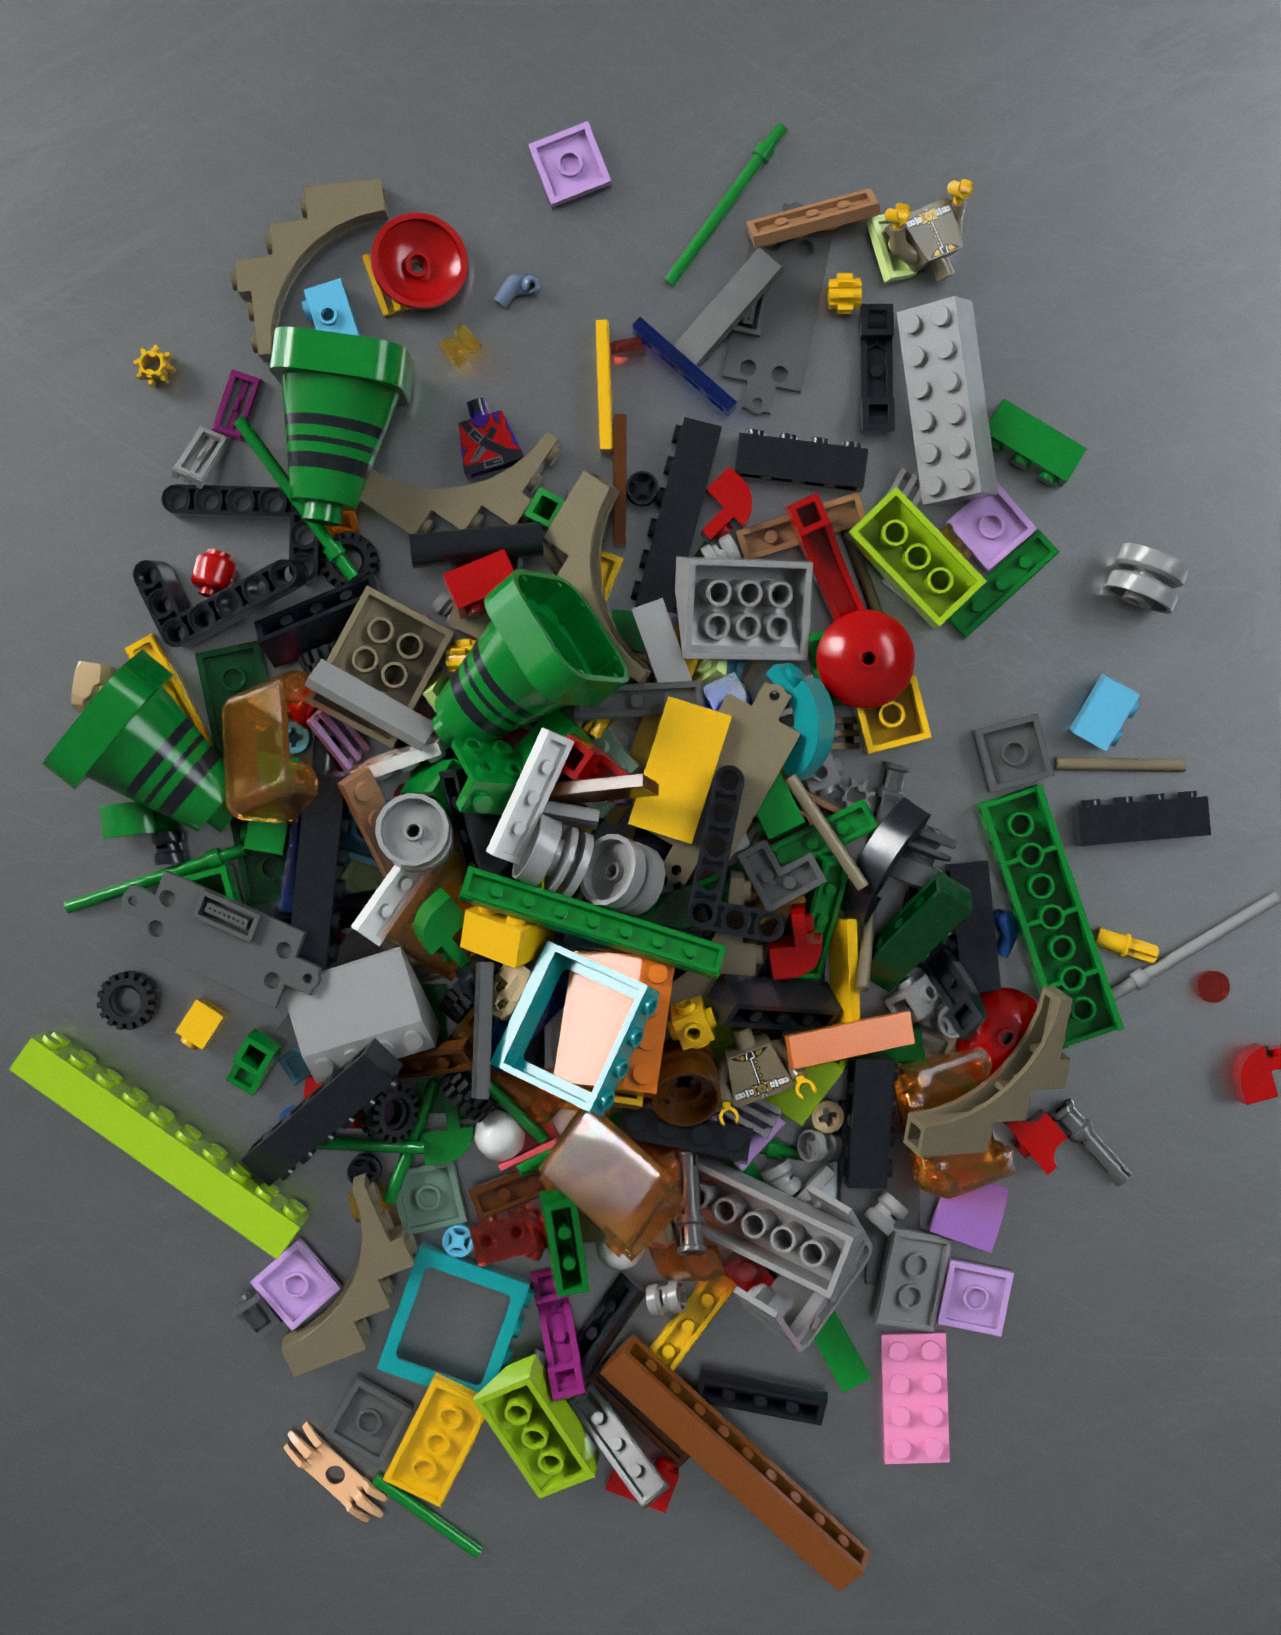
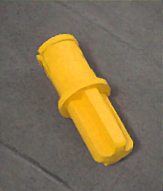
M1100 926L1095 932L1094 940L1096 946L1119 953L1121 958L1129 956L1150 964H1154L1158 958V946L1132 938L1130 933L1122 935Z

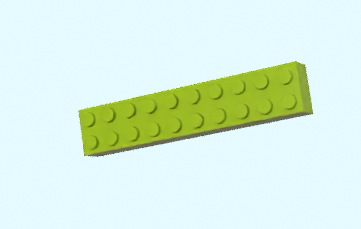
M48 1031L30 1038L9 1068L11 1072L278 1260L287 1250L310 1217L305 1212L307 1209L302 1203L293 1198L288 1200L279 1194L280 1189L274 1183L268 1186L252 1175L254 1172L243 1162L238 1161L235 1163L226 1156L228 1152L223 1147L213 1142L210 1145L200 1138L202 1134L196 1128L189 1124L183 1126L174 1119L175 1114L168 1108L161 1105L156 1107L148 1101L149 1096L137 1087H132L131 1089L121 1082L123 1078L117 1072L109 1068L104 1070L95 1063L97 1059L93 1055L82 1049L77 1051L70 1046V1040L62 1033Z

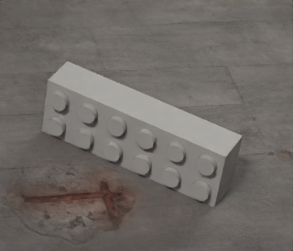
M952 296L896 312L922 504L942 507L997 495V480L972 301Z
M698 1154L701 1215L706 1220V1224L702 1226L704 1237L829 1299L843 1292L865 1236V1231L709 1156ZM678 1159L659 1206L667 1207L669 1218L676 1222L677 1216L680 1215Z

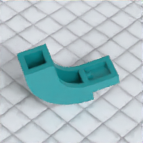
M791 663L775 664L766 675L774 684H779L786 693L791 695L788 702L794 715L793 729L801 733L782 769L788 777L796 773L800 781L808 780L823 765L833 744L835 715L832 701L819 678L804 680V674L797 666Z

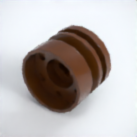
M669 1039L664 1042L657 1094L652 1097V1108L657 1116L668 1124L681 1127L694 1126L707 1121L717 1112L721 1103V1092L717 1076L716 1058L710 1046L706 1045L700 1049L690 1048L683 1051L679 1040L673 1041V1039Z

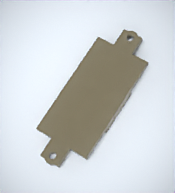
M765 681L752 706L730 693L727 694L718 712L730 715L732 718L692 844L650 831V833L673 845L664 860L665 874L669 880L686 884L697 865L716 772L723 766L733 765L738 767L744 776V788L729 858L730 861L801 735L798 731L778 721L791 698V695L786 693L779 684H770ZM773 691L778 692L779 699L771 700L770 693ZM726 772L720 777V785L725 790H733L739 784V778L733 772ZM719 805L713 811V818L718 823H727L733 816L731 808L727 805ZM714 837L708 841L706 849L711 856L718 857L725 852L726 844L721 838ZM674 865L681 867L679 875L672 873L671 869Z

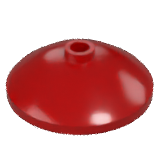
M419 212L406 213L391 219L380 229L371 249V269L378 286L391 300L407 308L426 310L447 303L459 292L467 275L468 257L461 237L447 222L431 214ZM411 265H419L422 271L419 273L414 272L411 269Z
M875 610L853 611L836 619L822 635L816 654L817 671L827 691L838 701L856 708L879 707L898 697L910 682L915 667L914 646L905 628L893 617ZM865 652H870L874 656V661L870 665L865 664L862 660Z
M1001 987V990L980 992L979 995L984 1004L987 1019L966 1041L960 1037L956 1038L955 1046L961 1061L974 1075L983 1080L991 1076L1012 1054L1026 1033L1036 1012L1038 1002L1020 990ZM1010 1032L1012 1035L1011 1041L1006 1044L1002 1043V1034Z

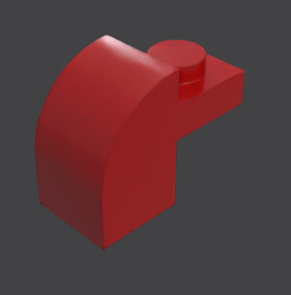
M729 466L706 489V495L721 509L701 530V535L709 543L715 538L719 541L722 536L728 534L733 529L730 525L732 521L740 529H743L752 511V495L748 485Z
M568 734L566 736L575 742L561 771L574 781L631 775L614 762L609 754L593 743L577 735Z
M805 903L792 904L791 919L794 935L782 936L778 940L769 942L773 980L803 976L816 966L821 957L822 932L815 933L813 914H806Z
M1254 1043L1239 1053L1232 1068L1233 1084L1239 1102L1250 1105L1279 1097L1272 1071L1281 1069V1044L1269 1047V1053H1266L1265 1046Z

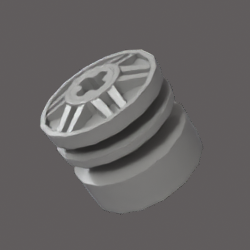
M541 814L519 865L513 864L512 877L536 887L545 876V890L550 892L556 891L558 894L571 897L579 887L589 867L594 847V836L587 832L579 834L577 828L569 827L561 837L562 822Z

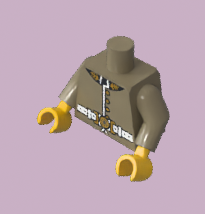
M962 179L961 182L953 180L948 184V193L953 196L951 200L946 197L912 212L910 206L903 203H896V209L889 208L886 210L884 217L888 222H892L885 227L886 233L890 237L891 252L906 263L911 271L916 272L930 266L937 282L943 281L955 274L948 258L959 251L963 245L962 225L965 209L963 199L969 198L974 189L972 181Z
M733 1027L731 1029L735 1043L723 1048L724 1057L717 1063V1076L721 1092V1103L719 1105L722 1108L719 1114L721 1126L725 1127L722 1118L725 1113H732L735 1116V1123L737 1125L739 1114L735 1108L794 1088L793 1082L795 1081L797 1082L796 1094L801 1099L805 1100L801 1094V1088L806 1084L811 1085L813 1092L817 1093L816 1085L805 1078L807 1072L804 1067L798 1069H791L789 1067L787 1048L783 1042L775 1039L770 1040L767 1033L753 1036L751 1028Z

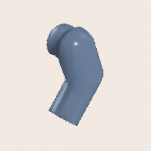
M528 273L511 275L504 282L493 300L506 309L515 296L536 293L540 287L539 280L534 275Z

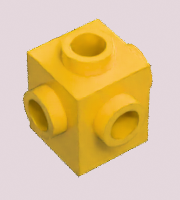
M702 995L670 1005L672 1021L667 1022L668 1029L673 1041H680L683 1051L690 1048L700 1049L709 1044L710 1041L715 1040L713 1027L718 1026L717 1019L712 1007L706 1008Z

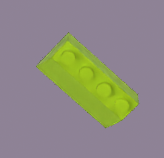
M897 486L845 535L933 629L940 627L987 582Z
M536 1354L507 1365L474 1396L473 1402L539 1499L595 1477L600 1451L566 1399L553 1401L548 1372Z

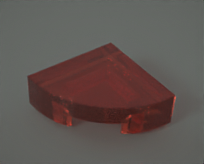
M640 337L611 341L612 343H610L611 355L638 357L646 355L645 345Z

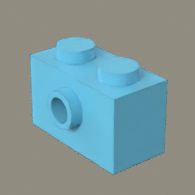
M341 278L304 290L306 300L301 302L307 320L313 319L316 330L361 336L346 287Z
M1102 673L1069 729L1072 733L1107 751L1110 745L1115 747L1124 732L1121 726L1126 718L1132 719L1141 704L1138 701L1140 694Z

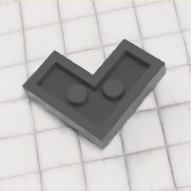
M766 839L737 855L768 911L773 912L827 882L811 852L783 868L780 866Z

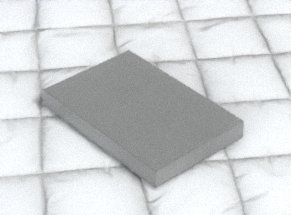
M894 1227V1230L887 1238L871 1316L873 1324L934 1333L953 1244L952 1239L936 1233Z

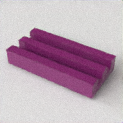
M232 369L211 430L244 442L245 438L239 430L234 431V422L239 418L249 385L253 383L243 413L248 422H251L264 381ZM241 379L243 381L227 428L222 427L237 381Z

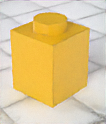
M201 997L195 1000L175 1032L182 1036L180 1041L194 1050H197L198 1047L203 1050L209 1047L230 1014L206 998Z

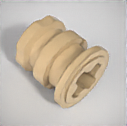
M824 1097L810 1117L815 1128L819 1131L832 1133L843 1124L844 1113L836 1102ZM828 1108L832 1112L829 1114V1120L827 1121L820 1117L823 1115L822 1109Z

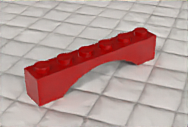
M818 493L783 507L806 561L813 562V576L833 622L847 613L866 610L846 567L831 522ZM865 652L862 660L865 664L870 665L874 661V656L870 652Z

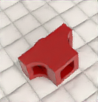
M1040 1109L1033 1116L1023 1121L1003 1122L1017 1139L1013 1145L1025 1160L1031 1156L1047 1175L1057 1168L1054 1153L1056 1148L1067 1137L1044 1110Z

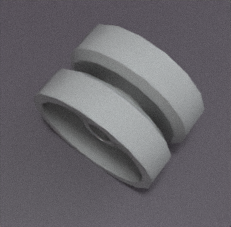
M1133 543L1122 544L1116 558L1117 563L1122 569L1110 572L1104 586L1105 589L1114 596L1136 606L1159 613H1172L1179 598L1172 588L1184 585L1190 572L1189 567L1180 560L1158 550Z
M407 793L394 797L382 808L376 819L375 836L379 848L395 866L407 872L425 873L438 868L448 859L454 847L455 833L451 819L436 800L424 794ZM418 829H420L416 837H410L411 833H417Z
M607 834L594 842L589 867L580 883V889L585 898L597 906L629 916H637L648 911L657 902L663 890L666 875L664 861L656 850L647 845L634 842L619 834Z

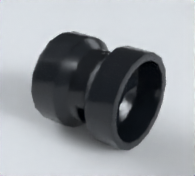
M639 471L629 477L626 492L631 504L636 507L645 508L651 506L656 501L658 482L654 475L646 471Z
M184 830L151 833L152 843L156 846V854L154 855L155 866L187 861V853L182 848V842L185 840Z
M373 1152L359 1153L347 1168L348 1179L353 1185L354 1177L366 1173L370 1183H376L383 1172V1163L381 1158Z

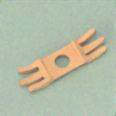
M308 1422L302 1428L317 1449L308 1445L293 1430L287 1434L294 1446L302 1454L301 1456L287 1443L283 1448L299 1468L306 1470L334 1495L350 1514L366 1523L371 1517L360 1508L378 1518L384 1515L382 1510L374 1505L362 1490L365 1489L366 1494L383 1502H386L389 1496L372 1485L366 1476L363 1477L338 1455ZM331 1466L341 1467L345 1473L344 1480L340 1483L330 1482L326 1476L327 1469Z

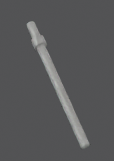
M1272 892L1156 961L1154 964L1143 970L1138 968L1128 974V979L1111 988L1115 1001L1135 989L1140 991L1150 985V980L1280 904L1279 896Z

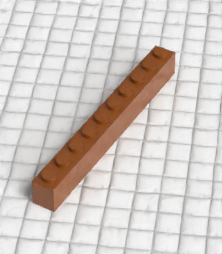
M634 1334L609 1355L600 1371V1374L608 1383L622 1393L633 1406L645 1414L657 1428L668 1435L680 1449L691 1456L707 1473L726 1488L731 1495L749 1509L755 1517L761 1520L778 1538L796 1552L802 1560L819 1573L826 1582L840 1592L865 1573L871 1551Z

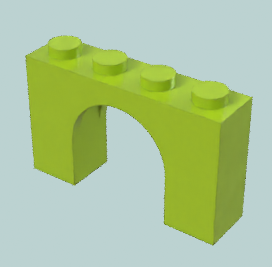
M718 1019V1026L713 1027L715 1040L707 1044L715 1054L716 1065L724 1057L723 1048L735 1043L731 1034L733 1027L721 1026ZM848 1058L804 1067L807 1072L805 1078L812 1081L817 1088V1093L815 1094L811 1085L806 1084L802 1086L801 1094L805 1100L796 1094V1081L793 1082L794 1088L763 1099L782 1109L781 1114L785 1118L795 1121L802 1126L843 1073Z

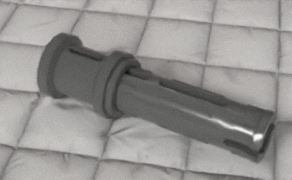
M886 761L882 762L884 770L880 786L875 788V795L878 798L873 813L878 826L895 807L897 801L899 802L903 798L904 794L901 791L906 773H910L911 768ZM875 831L868 834L866 844L868 843V841L870 840Z
M1071 1098L1059 1103L1049 1115L1051 1119L1057 1121L1068 1133L1067 1138L1071 1142L1078 1143L1083 1147L1095 1163L1108 1175L1115 1186L1124 1184L1129 1179V1176L1132 1175V1172L1093 1130V1122L1089 1118L1085 1119L1074 1107L1075 1102Z
M682 1152L677 1154L680 1215L676 1219V1226L679 1227L680 1247L677 1248V1254L681 1256H699L707 1253V1247L703 1245L702 1226L706 1224V1220L701 1215L698 1153Z

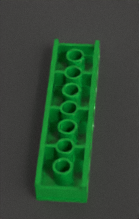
M1035 784L975 804L1011 912L1016 921L1019 936L1039 995L1041 996L1043 986H1055L1073 999L1065 1033V1043L1062 1049L1115 1030L1125 1029L1043 786Z

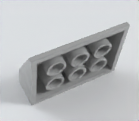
M676 556L675 595L683 658L808 661L813 562Z
M402 946L321 971V982L319 986L314 988L312 995H307L287 985L283 992L302 1058L316 1083L327 1080L374 1038L397 1059L436 1047L441 1025ZM305 976L306 981L311 982L312 976Z

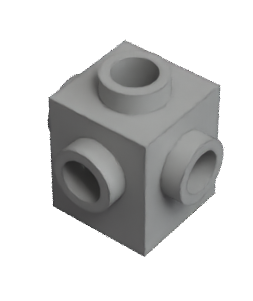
M831 751L822 765L827 771L826 776L820 779L814 774L810 779L801 781L809 793L816 791L818 797L836 791L834 785L841 782L840 775L844 774L839 757H832Z
M926 974L916 979H913L912 975L908 976L905 981L895 986L897 991L884 1001L891 1013L904 1010L910 1011L912 1023L918 1021L919 1024L935 1016L934 1009L943 1002Z

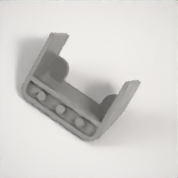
M808 1186L806 1190L814 1202L813 1207L864 1231L852 1208L814 1186ZM865 1233L845 1288L841 1294L832 1299L780 1274L771 1287L761 1283L758 1286L752 1287L747 1293L737 1286L733 1292L747 1312L792 1348L799 1352L804 1351L812 1343L869 1261L873 1245Z

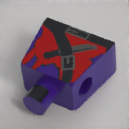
M485 398L473 399L466 403L471 419L462 421L458 425L463 469L468 480L510 468L524 457L502 411L489 413Z

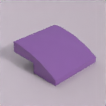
M948 1166L938 1194L939 1201L929 1231L992 1253L1005 1212L1010 1188Z

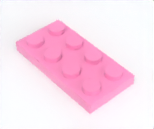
M935 1330L934 1333L925 1331L880 1332L885 1464L949 1463L945 1331Z

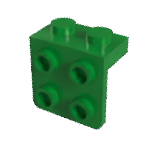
M454 738L451 747L468 776L456 801L459 811L464 813L502 815L523 770V766L514 750L508 743L501 740L480 742L474 738Z

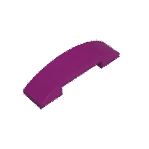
M551 1269L531 1273L532 1287L535 1290L534 1298L539 1312L547 1356V1370L553 1401L586 1394L584 1374L569 1296L558 1298L552 1280Z

